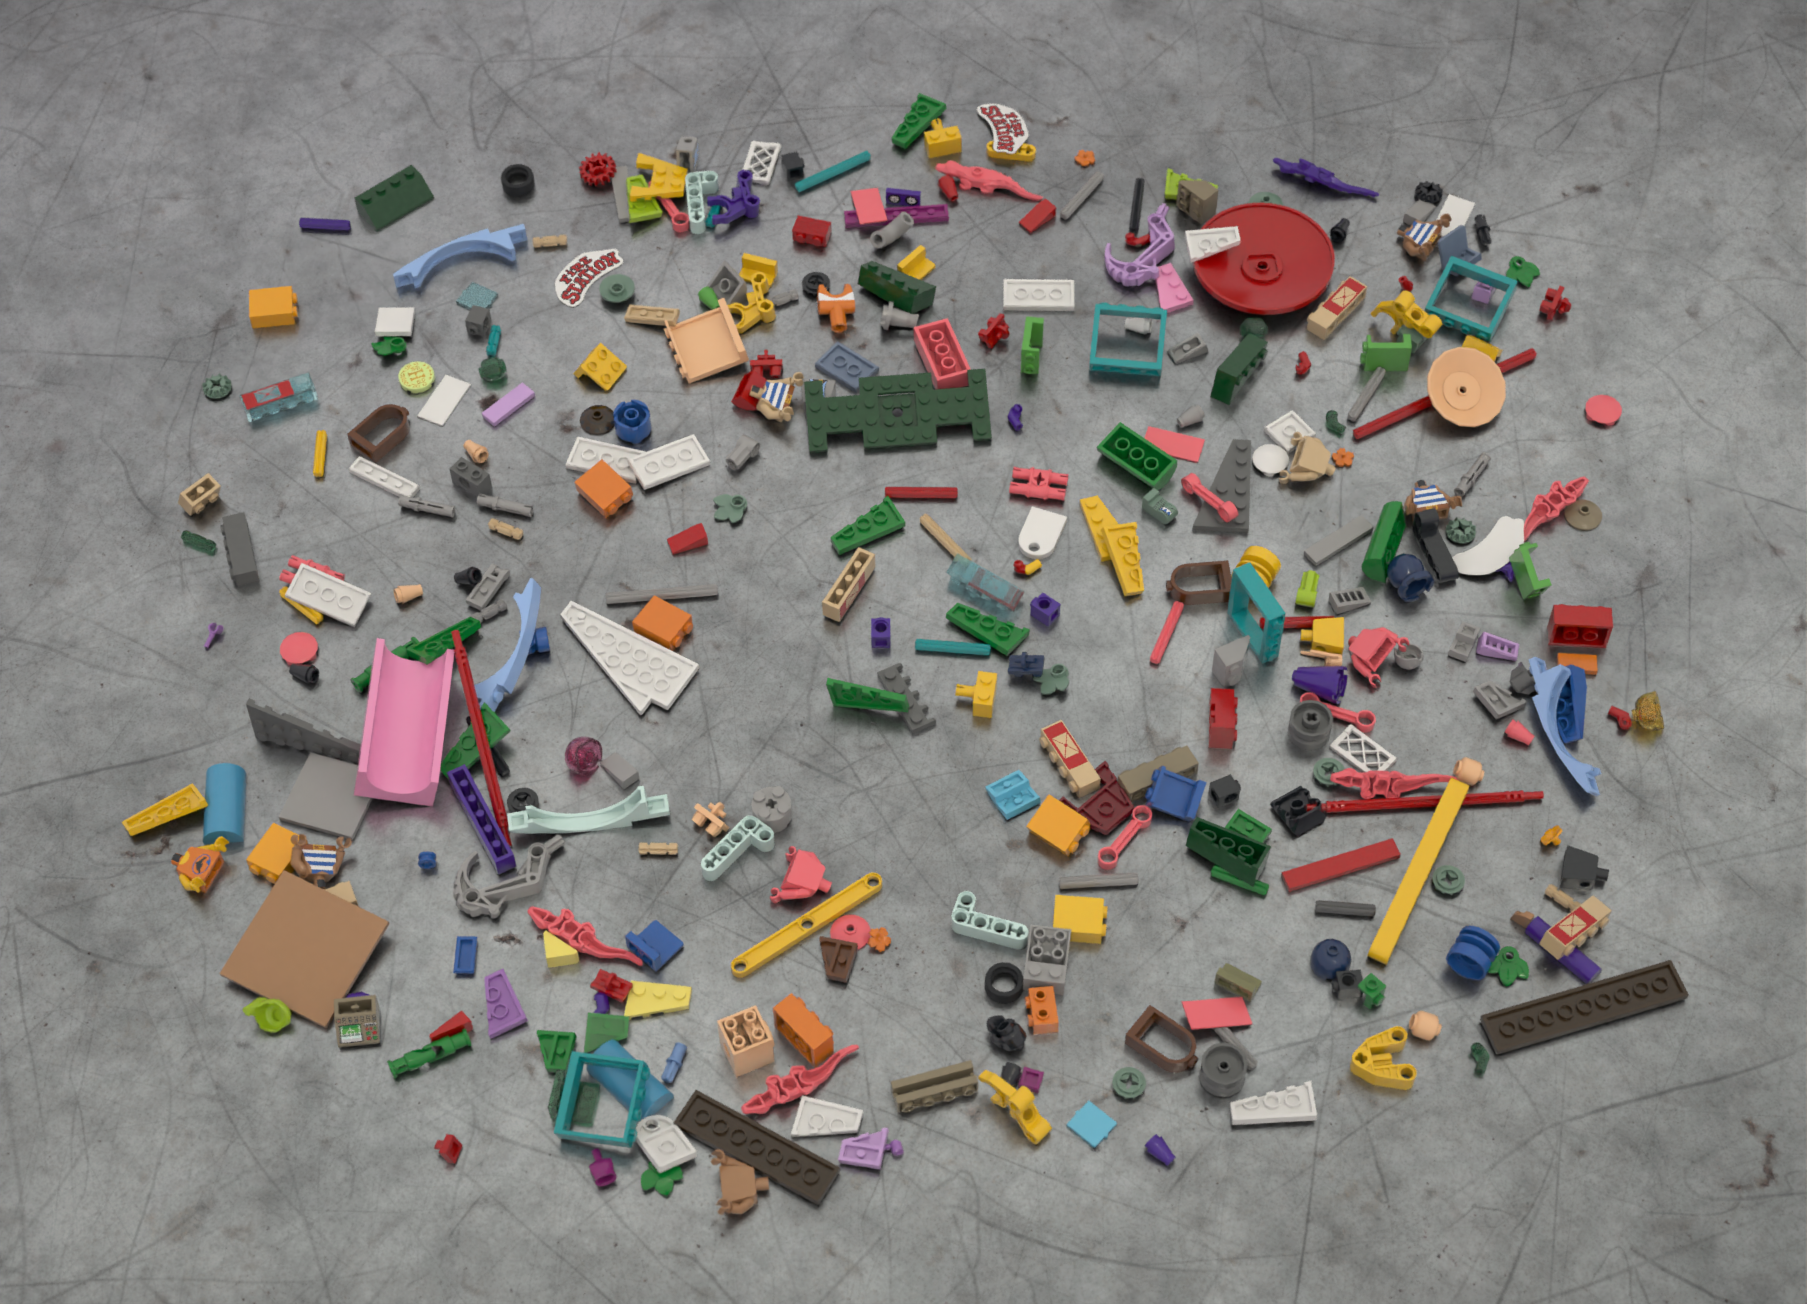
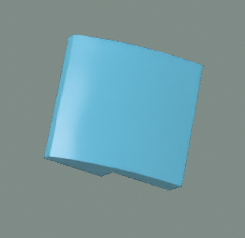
M1020 770L985 787L992 801L1007 820L1041 803L1040 797L1030 787L1029 780Z

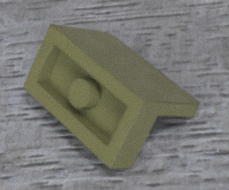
M1226 963L1223 968H1219L1216 972L1214 983L1251 1002L1262 981Z

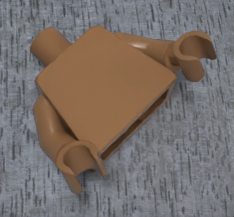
M720 1149L711 1153L717 1157L713 1158L711 1163L713 1165L721 1163L722 1165L719 1166L722 1198L716 1203V1206H721L718 1213L720 1215H723L725 1212L733 1214L745 1213L758 1202L756 1191L769 1190L768 1177L755 1178L754 1167H749L745 1163L725 1156L724 1152Z

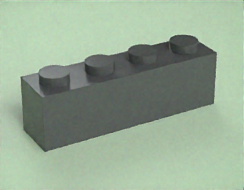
M245 513L222 517L223 525H220L222 535L226 536V539L223 540L225 550H229V554H226L228 565H232V568L229 569L231 580L235 579L237 586L259 582Z

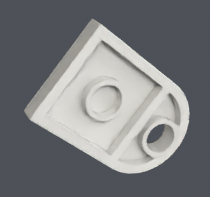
M1032 506L1019 535L1018 545L1022 554L1031 559H1044L1050 556L1056 548L1067 522V517ZM1037 547L1039 550L1034 552L1029 548Z
M652 1115L638 1123L636 1127V1141L659 1173L697 1157V1151L679 1127L673 1124L674 1121L662 1115ZM648 1125H655L656 1128H654V1129H649V1128H647V1126H648Z

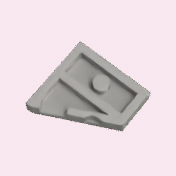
M1492 681L1478 685L1473 690L1474 694L1496 720L1524 708L1527 704V701L1523 698L1519 701L1510 696L1512 692L1500 688Z

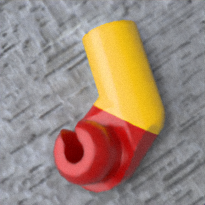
M1038 559L1028 565L1023 564L1021 560H1016L1013 566L1015 572L1030 575L1041 568L1042 564Z

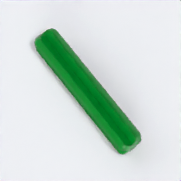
M1214 865L1212 868L1211 876L1262 895L1268 893L1269 884L1257 880L1254 887L1218 865Z

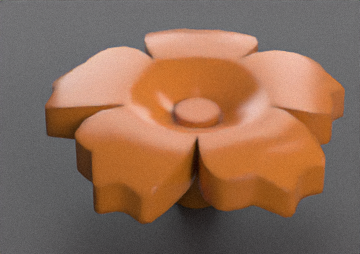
M1079 150V153L1075 156V161L1078 164L1081 163V166L1084 167L1094 164V153L1092 151L1085 152L1084 150Z
M1340 448L1331 457L1338 467H1344V465L1349 467L1352 465L1354 455L1353 452H1346L1345 448Z
M886 928L870 929L869 935L871 937L868 942L870 948L875 946V950L879 952L885 951V946L891 943V938L887 936Z

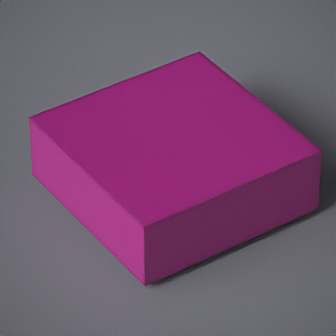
M1024 1067L1018 1088L1025 1086L1031 1092L1039 1093L1044 1072Z

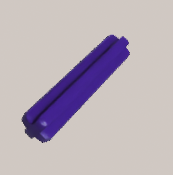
M303 217L299 220L301 228L350 230L351 227L349 220Z

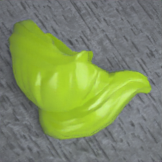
M259 997L243 1008V1013L247 1016H254L260 1029L267 1032H278L290 1024L291 1012L288 1006L279 999Z

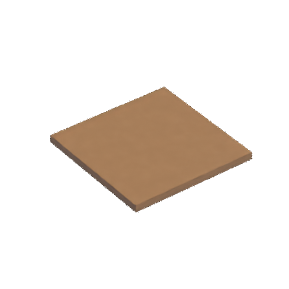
M283 870L219 974L264 998L279 999L288 1006L290 1011L327 1029L334 1017V999L346 997L389 926V921Z

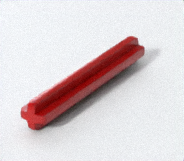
M885 487V497L957 498L958 489L957 487Z
M1261 617L1259 619V626L1261 629H1264L1265 618ZM1285 617L1283 628H1311L1315 619L1335 617Z

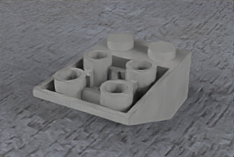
M1030 925L1023 990L1028 991L1029 988L1053 986L1054 994L1064 995L1071 929Z

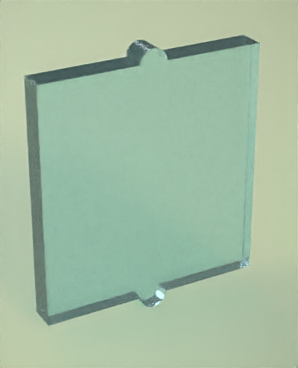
M472 282L466 290L462 291L463 293L456 300V303L470 310L473 305L488 308L492 306V302L497 298L498 293Z

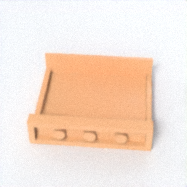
M724 298L718 300L720 307L677 323L676 326H669L667 320L664 321L667 327L664 328L666 337L672 340L669 342L672 352H677L674 355L677 365H682L679 368L682 378H687L689 384L749 361Z

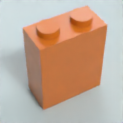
M603 459L574 482L577 491L605 518L616 513L618 508L624 503H628L633 496L631 486Z
M655 595L632 621L635 633L671 651L675 647H679L683 637L689 634L693 628L692 615Z

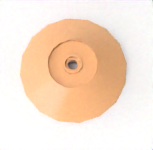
M1457 347L1443 352L1433 361L1427 375V392L1433 407L1444 419L1458 426L1477 427L1489 423L1500 413L1506 399V385L1500 368L1488 355L1474 348Z

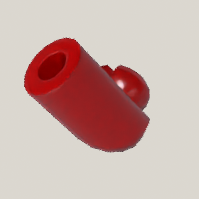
M1401 276L1398 280L1401 290L1411 292L1413 290V283L1406 276Z

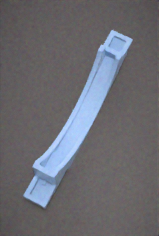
M521 224L492 233L487 228L437 247L393 274L395 286L398 288L414 284L415 288H418L434 266L451 256L461 253L489 252L514 261L516 260V254L513 244L527 241L525 226Z
M530 578L522 594L515 593L513 596L521 614V633L513 654L498 672L483 682L474 685L480 710L485 702L495 712L498 704L503 699L504 693H512L524 667L534 636L540 605L541 587L533 578Z
M1533 657L1529 659V670L1534 677L1536 683L1534 687L1538 695L1532 698L1542 726L1556 753L1575 780L1587 793L1599 796L1600 793L1595 777L1601 774L1600 768L1581 763L1574 758L1561 741L1557 728V704L1562 688L1571 675L1570 668L1560 664L1547 670L1544 660Z

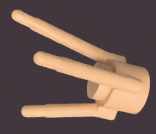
M1312 649L1310 652H1300L1302 655L1324 658L1325 666H1342V654H1331Z

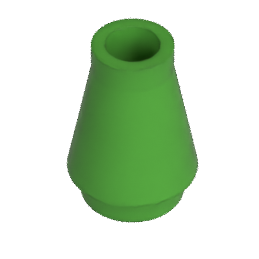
M706 286L699 291V300L711 310L720 307L713 288Z

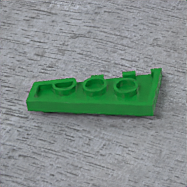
M919 93L917 101L911 105L909 114L906 113L904 122L898 126L891 138L892 143L906 149L931 125L934 119H937L947 109L946 104Z
M889 496L883 499L882 503L870 508L867 514L856 518V522L851 525L848 524L831 537V543L840 555L905 527V520Z
M956 603L946 613V619L983 642L990 644V646L1006 656L1030 632L1028 628L1023 627V629L1015 627L1014 623L1009 621L1007 623L1001 622L993 615L985 616L980 614L979 610L960 603Z
M468 617L407 648L408 656L428 665L443 655L447 649L455 646L452 631L459 630L461 641L482 628L480 621Z
M484 702L481 706V714L491 749L511 730ZM472 723L462 733L455 747H452L441 763L440 771L447 778V772L464 764L469 769L480 759Z

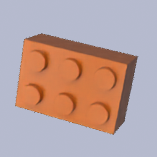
M791 993L773 1007L774 1027L814 1068L834 1054L832 1030L829 1026H824L820 1022L815 1012H810L806 1008V1004L800 997L796 998Z

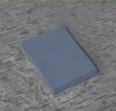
M838 341L815 362L817 369L855 393L859 392L858 378L874 377L879 372L878 366Z

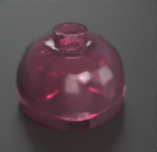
M577 737L568 744L565 750V763L567 767L579 775H592L599 767L595 766L598 763V759L602 760L601 743L591 737Z

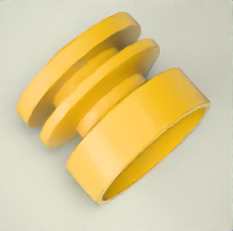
M1250 546L1245 550L1236 568L1250 562L1269 589L1272 581L1280 571V560L1268 549L1260 546Z

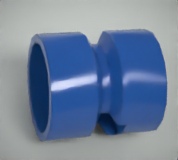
M546 627L535 628L528 655L534 654L536 650L539 653L550 651Z

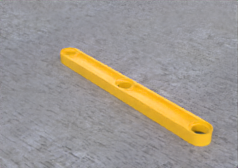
M878 873L865 875L742 953L731 962L732 974L738 978L749 975L873 896L882 888L881 876ZM875 879L879 883L877 886L872 887L868 885V881ZM810 921L813 923V926L806 929L802 927V923ZM742 963L746 968L743 971H737L735 966Z

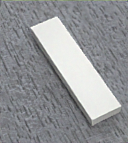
M360 456L349 467L350 473L398 497L400 495L414 497L420 490L418 484Z

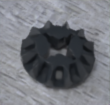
M1426 180L1424 183L1420 182L1416 186L1415 194L1424 202L1434 203L1442 198L1443 189L1440 188V184H1434V181L1429 183Z
M821 272L809 273L802 280L803 290H806L807 294L813 293L814 296L818 292V285H824L827 291L830 287L829 277Z
M518 788L512 791L507 798V806L512 813L525 811L526 806L530 805L537 808L539 804L538 795L529 788ZM526 800L527 805L523 804L520 806L519 801L523 802Z

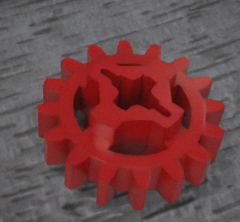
M598 152L597 156L592 153L591 158L586 156V161H581L582 166H579L581 179H583L584 183L588 182L589 186L593 183L595 186H598V183L604 185V181L610 182L609 178H614V173L617 172L615 161L612 159V156L608 157L607 153H604L603 156H601L600 152Z

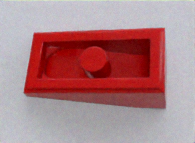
M1045 198L1019 221V224L1032 233L1056 216V206Z
M699 523L668 538L667 542L674 555L707 545L708 537L703 524Z
M460 1011L432 1032L429 1038L432 1043L449 1035L451 1037L458 1034L464 1028L468 1033L473 1030V1025L466 1014Z

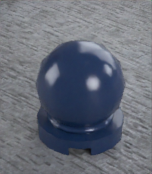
M1400 554L1394 557L1388 564L1387 576L1390 584L1398 589V595L1405 602L1420 599L1418 595L1425 590L1429 592L1434 585V579L1430 572L1426 571L1421 560L1412 554Z

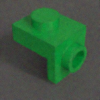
M1372 973L1358 984V989L1366 995L1363 1005L1369 1010L1374 1005L1379 1006L1385 999L1386 985Z

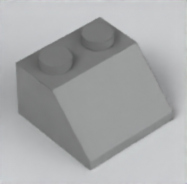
M1249 635L1221 646L1214 651L1212 672L1223 688L1229 685L1233 686L1241 679L1248 657Z

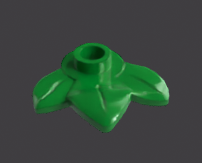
M1520 256L1511 258L1509 269L1506 272V277L1518 280L1528 288L1533 282V276L1540 275V271L1535 264L1526 262Z
M384 336V341L371 343L372 348L380 355L401 353L407 348L404 339L399 336Z
M1506 946L1499 951L1498 956L1491 963L1488 973H1498L1501 982L1508 987L1515 981L1517 976L1522 979H1528L1529 968L1527 963L1519 958V953L1514 947ZM1506 953L1512 954L1513 958L1507 959Z
M650 1161L648 1169L641 1176L642 1189L646 1191L655 1187L656 1191L661 1195L668 1196L673 1190V1181L683 1178L682 1170L677 1165L659 1173Z

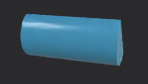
M220 763L209 767L206 771L205 800L208 806L204 807V845L215 843L216 839L221 836L228 840L229 843L244 842L247 774L238 765Z
M616 1040L607 1041L593 1053L635 1059ZM587 1065V1072L629 1111L637 1071ZM651 1073L649 1080H646L645 1083L646 1096L644 1101L641 1102L640 1109L642 1115L640 1121L648 1116L655 1115L674 1098V1095Z

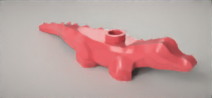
M952 160L936 165L937 171L960 179L959 187L962 190H971L972 187L980 188L983 194L993 193L995 188L1009 189L1026 199L1040 201L1043 198L1042 196L1027 192L1010 176L1007 177L995 170L976 166H962Z
M1585 476L1570 481L1564 488L1561 485V481H1555L1551 485L1550 492L1545 496L1541 494L1536 496L1531 513L1524 523V542L1538 525L1558 517L1566 506L1573 504L1576 498L1581 496L1589 482Z
M1352 768L1332 773L1330 780L1334 783L1346 787H1360V795L1364 799H1371L1375 794L1384 795L1386 798H1399L1401 792L1411 791L1432 783L1449 782L1451 778L1458 779L1454 776L1441 774L1408 776L1398 771L1357 772Z
M533 906L527 910V913L534 920L538 928L548 929L550 933L578 952L587 953L598 958H624L639 966L643 964L639 957L627 950L604 945L596 938L595 929L591 923L585 922L580 924L574 920V915L569 909H562L559 917L553 915L548 910Z
M850 1045L837 1051L820 1067L806 1070L804 1066H792L789 1074L786 1076H769L766 1079L768 1090L763 1094L753 1096L748 1102L743 1104L741 1107L743 1114H764L772 1105L790 1102L803 1095L810 1094L831 1075L842 1058L858 1050L859 1046Z

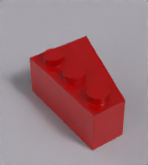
M1211 688L1208 748L1232 749L1233 741L1237 742V730H1235L1237 713H1235V709H1237L1238 697H1234V689Z

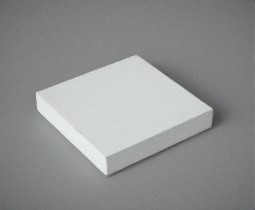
M379 308L375 335L411 336L415 308Z
M1293 410L1264 427V432L1278 446L1283 448L1287 454L1297 449V446L1291 444V438H1293L1295 432H1300L1302 437H1316V433Z

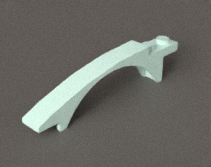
M638 786L631 795L619 803L596 811L565 814L545 811L530 805L526 806L525 811L508 813L507 816L510 833H573L632 826L633 821L670 815L667 794L647 798L644 786Z

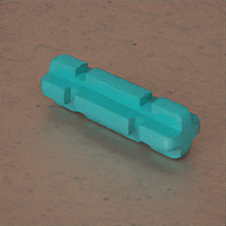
M711 206L708 217L705 220L707 227L713 228L715 226L712 224V216L714 214L719 215L722 206Z
M499 325L491 326L488 346L486 348L488 356L496 355L501 334V327Z

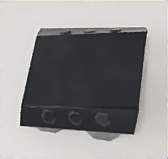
M1302 786L1270 803L1271 807L1291 831L1299 837L1302 833L1316 825L1323 824L1327 816L1322 811L1321 801L1318 798H1311L1310 791ZM1306 804H1316L1314 809L1309 812L1306 810Z

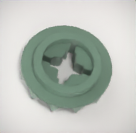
M220 373L218 376L212 374L211 378H206V381L202 383L204 394L215 399L226 396L232 388L226 375L222 376Z
M1456 517L1454 520H1450L1446 526V534L1456 543H1468L1476 535V526L1472 524L1471 520H1465V517L1463 519ZM1459 526H1460L1462 529H1465V530H1464V534H1463V532H1461V530H1458V527H1459Z
M1333 758L1320 759L1314 765V778L1320 784H1326L1327 787L1329 785L1336 786L1338 783L1330 780L1331 774L1325 776V773L1332 770V768V773L1344 770V766Z
M1444 865L1434 871L1432 883H1434L1436 890H1440L1442 894L1449 893L1452 895L1456 892L1459 893L1464 887L1465 877L1458 868ZM1446 875L1452 881L1451 886L1445 881Z
M1122 1068L1113 1076V1089H1115L1117 1095H1121L1125 1099H1135L1136 1096L1142 1095L1146 1087V1079L1143 1073L1136 1068ZM1131 1077L1133 1085H1131L1130 1088L1127 1089L1125 1083H1127L1129 1078Z

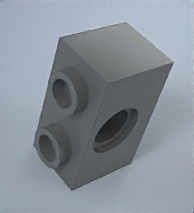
M463 457L450 468L452 482L477 498L480 493L485 495L492 488L490 474Z

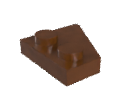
M820 936L819 940L827 979L847 983L858 950V944Z

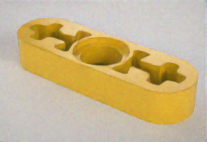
M993 141L987 143V155L992 158L1032 161L1036 157V148L1031 144H1022L1015 153L1009 154L993 150Z

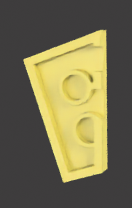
M631 981L633 987L628 993L624 1016H630L629 1020H632V1017L651 1016L650 1014L659 1012L670 1013L689 1009L692 987Z

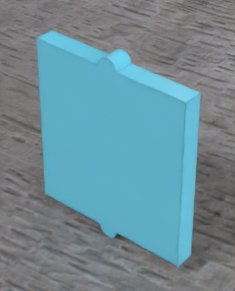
M1088 1101L1080 1110L1076 1111L1075 1116L1066 1126L1093 1148H1096L1104 1138H1108V1134L1117 1125V1122L1092 1102Z

